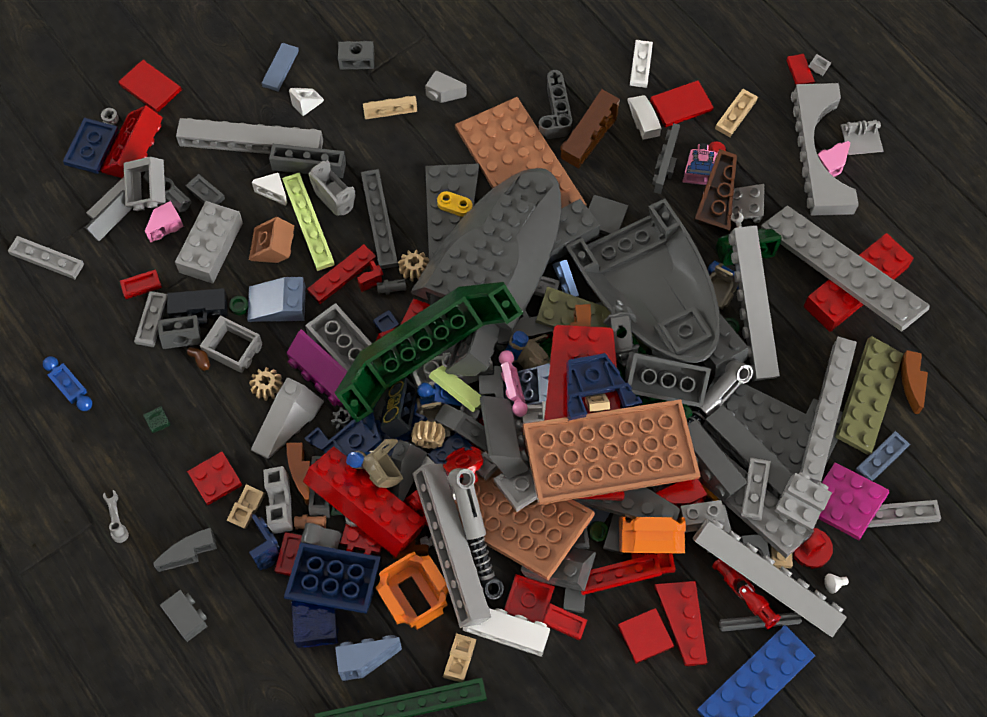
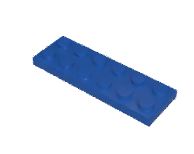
M784 625L696 711L702 717H753L815 655Z

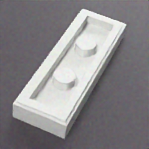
M635 41L630 86L647 88L653 42Z

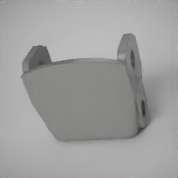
M328 160L322 161L313 167L311 172H309V178L316 195L335 215L348 214L354 205V187H347L331 170Z

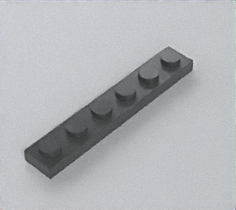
M379 169L361 172L379 266L381 269L396 267L398 262Z

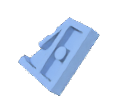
M567 260L552 264L561 283L562 292L579 296Z

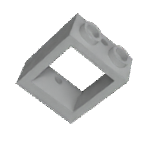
M147 157L124 163L125 206L133 207L135 211L145 210L144 207L157 208L158 204L165 203L163 159ZM149 170L150 198L142 200L141 172Z
M220 315L201 343L200 348L207 353L208 357L243 373L245 368L247 369L251 365L254 354L260 351L262 341L259 334ZM227 331L251 342L238 362L215 351V348Z

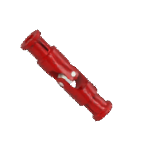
M720 559L714 562L713 569L718 570L722 574L723 580L740 599L745 600L751 612L755 616L758 615L767 629L773 627L781 619V616L779 614L776 615L769 607L768 601L763 596L754 592V586L745 576ZM744 580L747 585L742 586L738 592L737 584Z

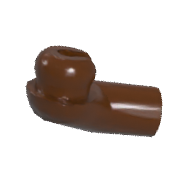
M194 347L188 348L187 355L195 358L197 366L201 370H208L210 363L207 353Z

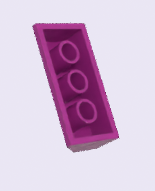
M301 329L287 351L288 363L292 368H298L305 380L308 382L311 380L318 392L321 394L325 393L331 404L334 406L338 405L343 409L344 405L335 395V391L348 371Z

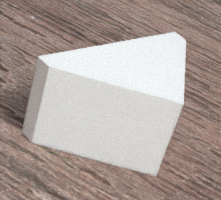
M290 88L289 90L292 106L302 116L324 101L314 89Z
M279 173L252 181L254 192L285 206L288 202Z

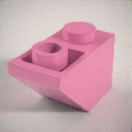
M849 141L838 143L833 148L822 150L818 153L821 163L833 177L841 174L850 147Z
M171 201L153 210L145 229L150 243L160 240L163 236L184 227Z

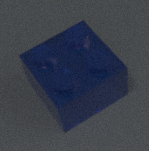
M292 601L293 636L297 648L339 643L336 608Z

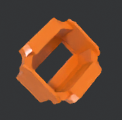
M619 517V552L685 553V517H678L677 521L672 519V517H636V519L630 518L627 521L626 517Z
M415 552L409 553L379 573L380 582L375 589L396 624L406 623L411 628L415 627L418 630L443 614V608L447 606L446 597L449 591L444 577L429 555L420 557ZM411 577L431 609L418 617L398 586Z

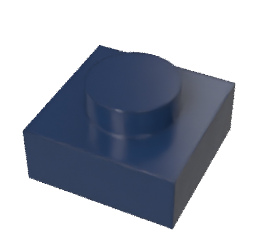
M389 310L373 320V323L381 333L400 326Z

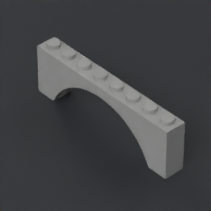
M839 83L796 84L794 92L791 93V101L795 105L793 115L797 118L795 128L796 132H799L798 147H801L800 161L803 162L804 166L802 168V176L806 179L804 190L805 193H808L807 208L810 209L811 216L854 214L858 207L856 189L843 184L826 170L817 155L814 145V130L817 123L827 113L836 109L841 99Z

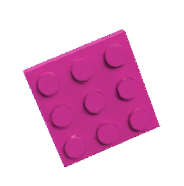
M834 463L822 481L823 484L828 486V491L832 492L818 519L860 540L888 496L889 490Z

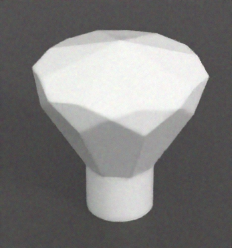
M833 574L825 576V587L831 594L836 593L841 586L848 585L847 577L840 578Z

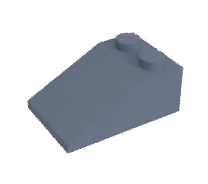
M283 277L249 286L248 322L305 321L306 286L304 278Z

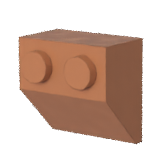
M275 217L254 228L249 260L279 263L288 259L291 254L294 225L279 217Z

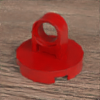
M471 447L472 450L465 451V448H460L446 457V464L443 463L445 472L449 475L451 470L455 468L470 469L474 473L475 483H477L479 480L476 471L480 469L484 461L481 451L476 447Z
M813 528V534L792 554L800 565L816 569L822 567L830 560L833 553V545L825 532Z

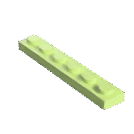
M300 173L282 178L317 271L334 266V260Z

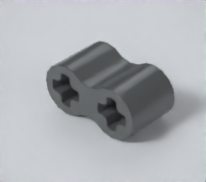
M306 523L301 543L338 549L342 534L317 524Z

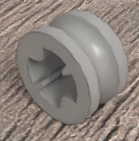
M106 108L102 111L101 118L104 123L110 125L118 123L119 117L115 109Z

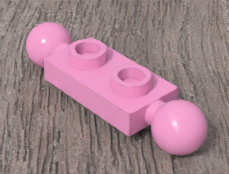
M505 350L499 355V362L503 371L501 376L506 383L507 389L505 391L508 399L514 401L512 406L514 415L522 417L526 415L528 407L525 403L517 368L512 365L514 355L511 351Z

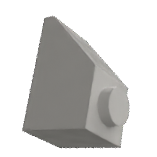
M435 71L425 85L426 96L440 103L464 98L467 95L466 84L439 71Z

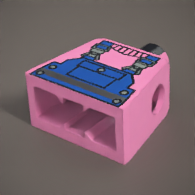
M700 143L698 144V149L690 151L683 183L706 185L717 155L715 151H708V144Z

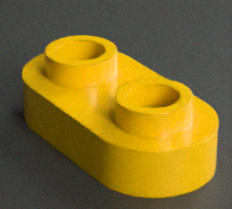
M448 191L440 193L437 197V205L441 210L464 217L473 207L472 201L469 198Z

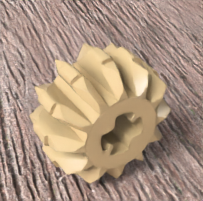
M417 249L414 253L408 250V255L402 254V260L398 262L399 272L403 274L405 279L410 277L412 282L414 278H417V280L420 278L429 263V259L425 257L424 252L418 254Z
M267 367L263 372L258 369V375L252 374L253 380L249 382L252 387V394H256L258 399L263 397L265 401H267L269 396L275 399L274 394H277L283 385L281 375L277 374L274 369L269 372Z
M427 420L415 423L411 437L412 442L416 446L436 449L437 447H442L446 433L445 428L441 424Z

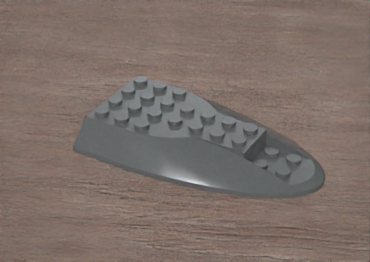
M528 169L511 176L494 187L467 212L446 237L426 266L411 293L428 300L431 294L443 298L456 288L462 286L504 282L521 310L524 311L545 271L558 234L561 219V192L556 177L546 169ZM521 315L508 324L504 322L495 325L513 331Z
M666 199L650 205L649 216L586 245L583 238L565 245L581 274L611 314L617 299L621 300L626 307H630L637 318L636 322H633L631 319L632 334L646 346L668 358L683 363L705 361L714 352L720 334L719 306L714 286L696 245Z

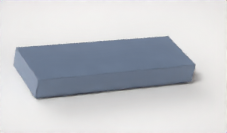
M285 43L281 44L262 81V87L279 91L299 52L298 47Z
M895 431L855 471L859 475L874 481L910 444Z

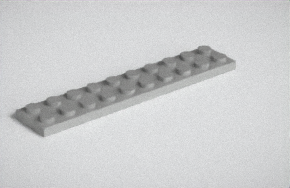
M788 205L761 225V229L772 228L782 237L781 245L901 332L929 310L928 303Z

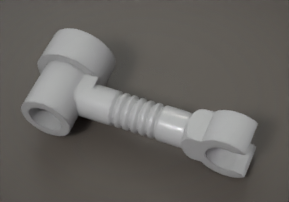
M113 490V497L107 498L104 493L103 498L109 507L111 517L109 529L111 536L115 542L122 543L127 540L129 532L120 522L117 510L118 495Z

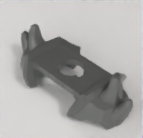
M617 299L612 314L605 319L604 324L613 329L616 359L625 367L629 351L638 352L640 346L639 344L633 345L631 319L633 322H636L637 318L630 307H626L621 300ZM619 326H623L627 330V335L624 338H618L617 336Z

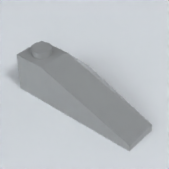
M287 377L276 395L251 451L269 459L286 444L288 439L300 432V429L306 423H310L315 418L324 401L305 385Z

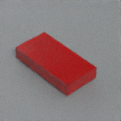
M799 54L787 57L786 61L795 85L814 84L815 81L808 67L805 55Z
M156 269L120 280L125 299L162 288Z
M550 603L542 623L580 640L587 619Z

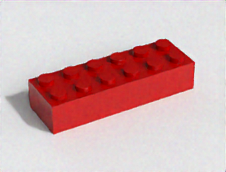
M887 233L859 255L893 280L908 269L914 259ZM828 280L807 297L803 307L831 332L864 304L834 282Z
M333 446L308 468L303 482L392 555L397 557L420 534L426 520L388 489L376 486L370 480V475L363 469H355L347 465V456Z

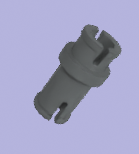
M405 279L384 280V282L376 283L378 294L385 293L388 295L390 292L406 291Z

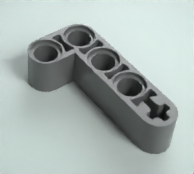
M552 70L547 75V92L552 115L543 116L539 120L538 130L544 139L566 137L570 135L572 129V116L563 75L558 70Z

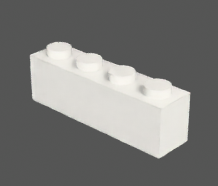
M489 608L491 618L482 624L463 627V631L541 657L550 632V628H547L545 623L539 621L532 623L527 621V618L524 616L515 615L514 617L508 615L507 611L499 608L495 610Z

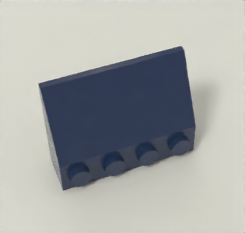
M300 542L284 599L367 614L376 590L375 587L378 583L379 573L381 572V557Z

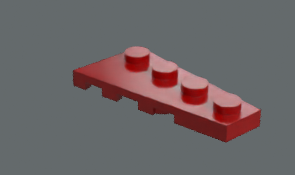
M696 581L655 584L654 588L656 593H658L660 603L668 618L669 626L673 631L685 666L706 665L707 657Z

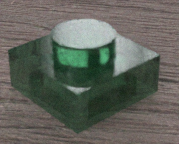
M162 407L143 415L152 434L170 426Z

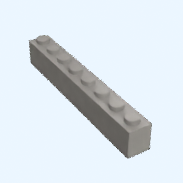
M180 118L176 134L179 146L264 154L271 153L273 143L322 149L323 145L322 131L317 129L195 120L193 118Z
M757 225L734 228L730 232L731 234H729V244L733 246L731 259L736 267L734 279L736 283L738 282L739 287L737 299L741 301L740 318L744 321L742 333L749 347L747 358L749 357V366L753 370L752 381L774 379L780 375Z
M837 337L832 347L800 472L809 475L810 481L816 484L822 481L857 344L855 341L842 337Z
M443 464L422 465L412 475L459 626L462 628L480 625L491 618V614Z
M708 518L705 519L693 536V540L826 634L831 637L834 636L847 618L842 613L844 610L835 602L829 604L825 601L827 597L818 590L815 592L809 590V584L800 578L798 580L792 578L791 575L793 573L782 566L780 569L774 565L775 561L766 554L762 557L756 553L758 549L749 542L745 545L739 541L741 539L739 535L732 530L729 533L722 529L724 525L716 519L712 521Z

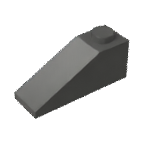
M399 440L398 444L394 447L391 459L404 479L396 486L388 488L401 501H404L414 481L412 473L421 467L427 455L425 451L403 440Z

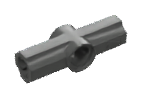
M148 170V171H145V174H144V176H143L144 180H145L148 184H149V170ZM164 176L165 201H171L177 211L185 212L189 208L191 200L174 185L171 179Z

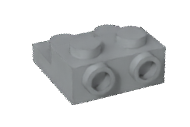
M799 472V474L795 473L790 477L774 511L811 531L820 513L825 509L832 492L828 491L827 485L821 482L816 484L810 481L809 475Z

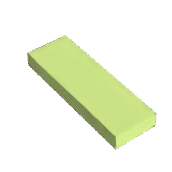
M442 365L430 373V379L474 413L481 408V395L456 375L447 374L445 366Z

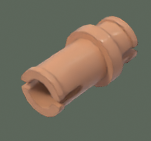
M308 514L302 515V517L295 516L294 527L295 529L304 530L306 523H313L326 528V516H308Z

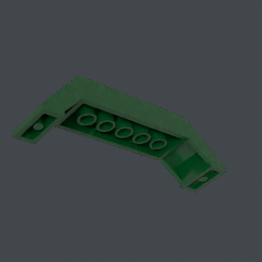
M504 282L458 287L360 351L336 389L335 395L354 420L359 422L373 412L372 409L384 391L482 326L504 322L508 324L524 313Z

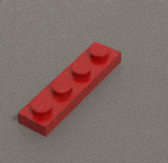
M363 244L307 288L308 293L321 304L370 265V261L377 260L376 256Z
M652 554L592 569L585 591H581V594L585 595L661 576L662 571L657 555Z

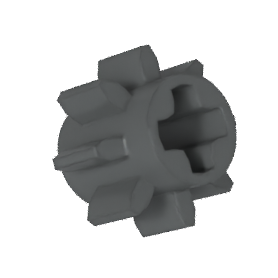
M340 407L337 413L333 412L335 419L331 420L332 425H337L336 430L338 432L354 420V418L347 410H343Z

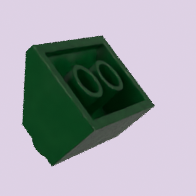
M772 228L759 229L758 236L762 259L774 257L782 239L781 235ZM729 235L719 238L716 245L720 263L724 264V266L733 264L731 259L733 246L729 244Z

